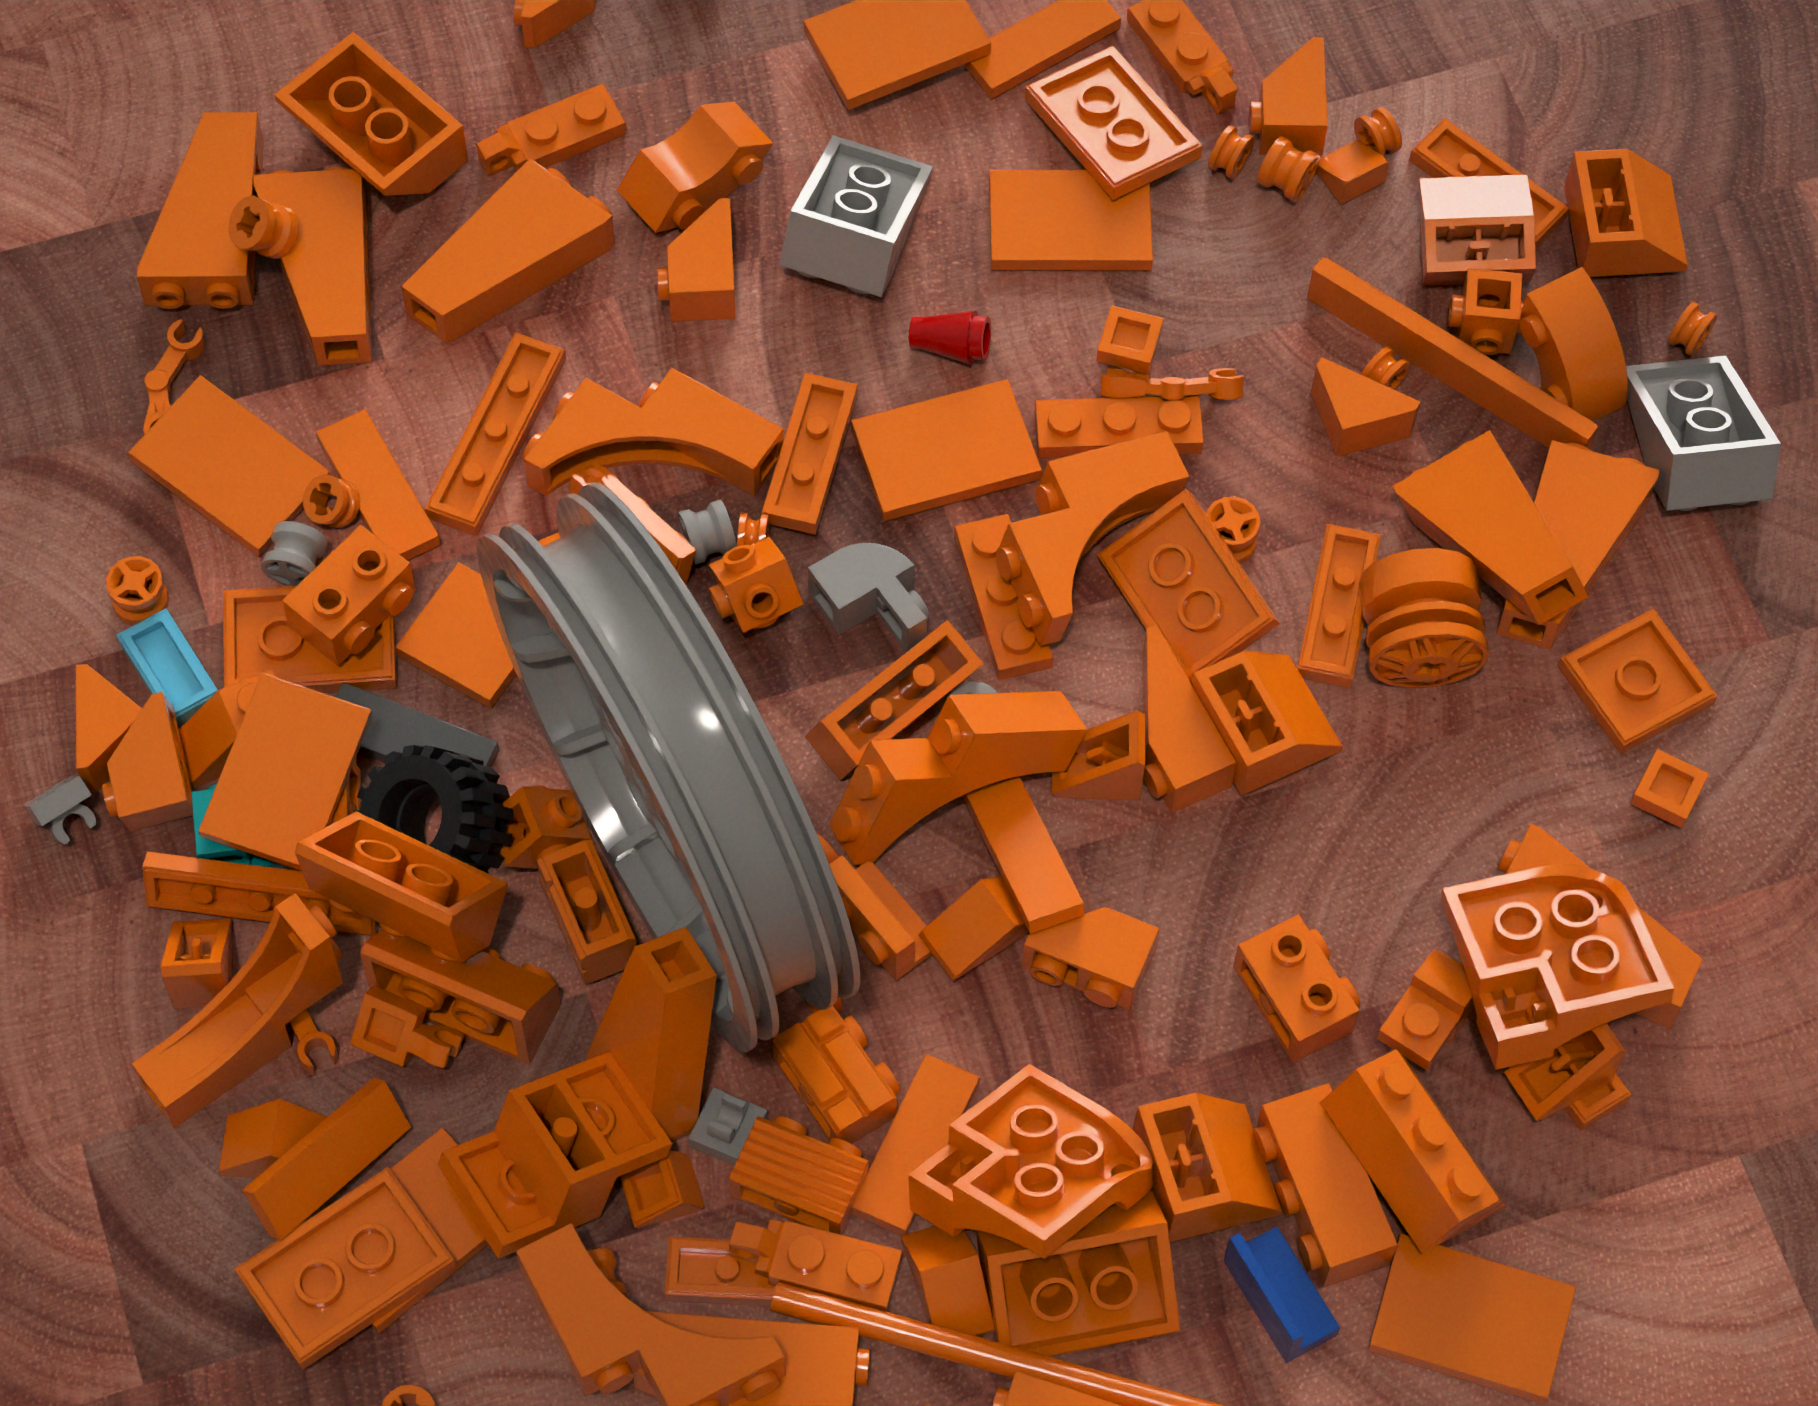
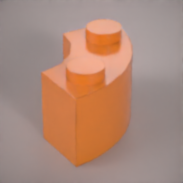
M735 102L699 105L690 119L673 135L657 145L640 149L617 191L655 233L676 227L685 230L718 199L726 198L739 185H745L753 181L762 171L764 165L762 159L774 143Z
M1580 267L1527 293L1519 326L1523 338L1533 348L1537 357L1542 378L1541 390L1593 422L1624 407L1627 400L1628 378L1622 346L1609 311L1584 268Z

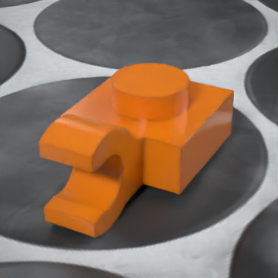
M374 985L364 994L350 1045L401 1067L407 1064L413 1055H416L431 1065L445 1068L449 1056L455 1058L458 1056L464 1034L443 1025L423 1024L427 1010L426 1007Z

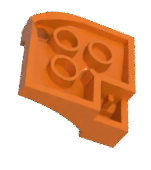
M1559 864L1527 869L1442 888L1441 904L1454 935L1468 979L1477 1014L1476 1024L1495 1070L1553 1057L1554 1049L1589 1030L1626 1015L1672 1002L1674 987L1632 896L1622 882L1604 873L1581 865Z
M1028 1064L949 1124V1144L908 1174L910 1210L954 1238L965 1229L983 1231L1010 1240L1045 1259L1111 1205L1115 1204L1127 1211L1147 1195L1153 1186V1159L1142 1139L1120 1118L1101 1105Z

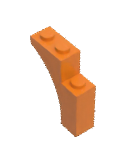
M671 367L660 384L653 382L647 388L641 399L640 406L585 378L574 393L568 392L562 397L556 407L554 420L543 434L538 432L530 439L523 454V461L525 463L528 486L545 496L569 483L573 474L578 473L596 461L606 469L633 464H662L697 470L720 478L755 497L776 467L784 441V431L782 427Z
M1168 431L1048 461L1035 490L1036 503L1041 515L1008 524L1001 544L996 551L997 566L1001 576L1005 580H1010L1018 597V611L1021 620L1027 628H1032L1040 646L1061 640L1073 614L1072 588L1076 566L1088 550L1116 527L1138 516L1158 510L1183 491L1189 475Z
M1061 691L948 695L928 738L869 741L829 826L853 865L864 864L867 861L874 863L886 848L915 823L960 796L986 785L1013 777L1046 772H1065L1087 728Z
M296 893L275 906L272 919L264 936L249 959L231 981L186 1024L131 1063L140 1085L173 1128L179 1126L290 1048L291 1042L285 1025L343 984L338 966V961L343 958V955L332 939L337 933L319 906L315 905L308 909Z
M572 1223L516 1250L520 1271L585 1397L598 1390L601 1394L614 1392L627 1385L634 1378L633 1372L642 1369L661 1406H727L743 1397L747 1401H754L766 1396L779 1386L780 1382L778 1379L786 1376L785 1356L773 1335L757 1338L706 1336L666 1323L641 1309L608 1281L590 1257Z

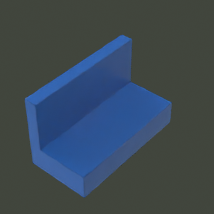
M1278 1226L1248 1242L1244 1240L1241 1233L1229 1238L1224 1263L1285 1363L1292 1361L1339 1334L1340 1326Z

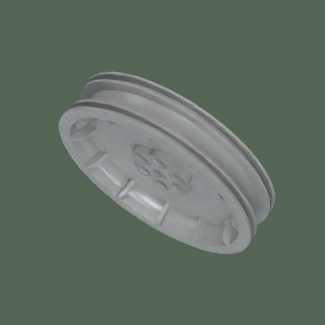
M591 482L583 486L579 490L578 495L570 493L560 498L557 505V524L560 539L544 547L526 529L516 523H510L502 527L499 536L488 533L480 537L477 542V557L483 585L500 635L531 709L570 790L573 791L576 801L582 809L584 818L612 870L653 939L687 927L717 974L711 1024L732 1047L745 1053L756 1047L758 1038L769 1040L778 1034L779 1013L776 995L792 987L809 1004L824 1010L833 1006L837 998L847 999L858 992L861 981L860 965L854 936L832 870L803 801L766 724L719 638L680 575L641 521L609 488L598 482Z

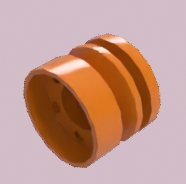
M1441 548L1412 549L1386 556L1372 563L1361 574L1359 588L1362 613L1369 625L1366 633V645L1370 649L1368 655L1369 670L1377 680L1391 686L1405 688L1436 687L1469 677L1486 664L1489 649L1487 639L1484 636L1486 629L1485 620L1479 612L1482 598L1478 569L1472 558L1458 551Z

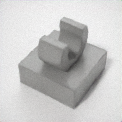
M80 775L69 776L23 805L35 825L44 826L49 822L52 837L64 845L70 842L68 835L63 830V821L69 814L75 813L79 815L87 828H92L96 825L94 813L87 806L79 804L92 795Z
M713 1087L688 1138L689 1147L735 1166V1162L739 1158L755 1119L758 1116L768 1119V1110Z

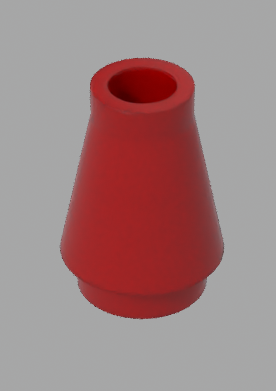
M976 310L925 317L913 316L909 326L910 348L923 349L971 365L974 360L987 359L991 343V320L989 317L979 316Z

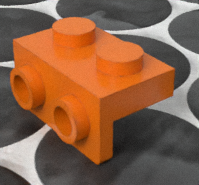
M841 855L829 864L844 903L851 929L858 936L860 946L876 965L882 964L893 979L897 981L933 955L919 937L921 930L927 925L873 862L867 861L854 869L846 858Z

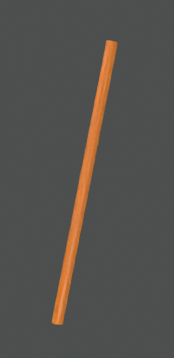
M779 1281L777 1282L771 1302L770 1311L819 1325L859 1328V1336L1009 1378H1014L1015 1372L1018 1371L1121 1406H1226Z

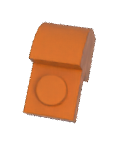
M1438 948L1433 950L1414 974L1411 985L1379 1029L1376 1039L1393 1050L1397 1049L1404 1057L1423 1069L1428 1070L1446 1042H1453L1475 1010L1463 964Z

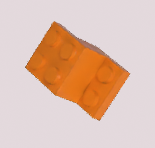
M611 1051L509 1090L494 1131L442 1151L438 1166L497 1258L500 1259L570 1223L575 1228L599 1218L616 1178L667 1157L673 1143Z

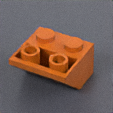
M1629 149L1574 152L1564 189L1567 207L1569 208L1568 212L1578 268L1583 267L1589 277L1686 271L1688 264L1671 175Z
M1527 175L1419 178L1422 286L1464 285L1468 268L1522 273V283L1531 282L1536 270L1534 212Z
M1242 651L1193 673L1191 684L1237 762L1233 782L1241 796L1342 751L1343 746L1289 654Z
M1191 1093L1137 1107L1132 1130L1142 1139L1153 1159V1186L1149 1192H1153L1167 1221L1170 1242L1281 1215L1282 1209L1266 1163L1254 1138L1253 1126L1245 1104L1199 1093Z

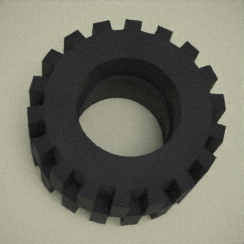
M410 745L403 748V753L396 751L389 753L384 757V767L375 765L368 773L371 782L368 787H360L357 798L362 800L360 810H353V813L357 811L426 844L424 834L426 816L432 804L439 798L442 808L441 824L437 835L429 846L488 874V870L491 867L499 869L505 859L500 854L502 846H510L512 834L507 833L506 829L507 823L514 821L513 809L503 806V802L510 797L507 787L497 784L500 775L493 768L483 766L484 761L433 746Z

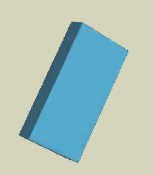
M166 608L116 634L121 648L149 693L152 695L163 692L172 704L178 726L187 722L218 691Z

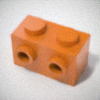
M360 524L282 600L288 626L339 666L351 653L357 654L370 643L375 629L389 615L396 616L408 606L416 590L411 563Z
M1299 914L1238 944L1233 965L1234 970L1292 1063L1353 1033L1360 1011L1358 1008L1361 1006L1359 996L1353 984L1345 976L1339 978L1329 963L1330 952L1322 935L1314 928L1309 930Z

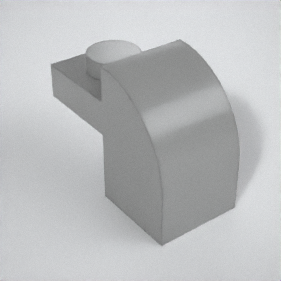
M876 543L853 544L835 551L808 567V594L838 635L877 614L905 652L909 651L926 637L927 620L930 618L929 611L920 595L913 590L914 564L899 551Z

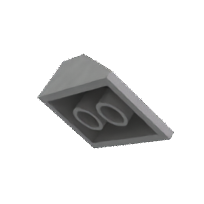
M833 135L790 211L779 265L793 269L800 275L808 278H822L844 285L851 291L859 294H873L882 297L897 267L934 166Z
M1727 356L1626 366L1628 378L1627 401L1645 466L1660 470L1654 489L1667 511H1690L1698 507L1723 504L1744 505L1751 501L1773 499L1781 443Z

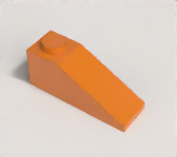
M1154 624L1147 627L1143 648V699L1145 714V770L1143 779L1151 795L1156 799L1162 797L1172 814L1232 787L1237 762L1158 625Z

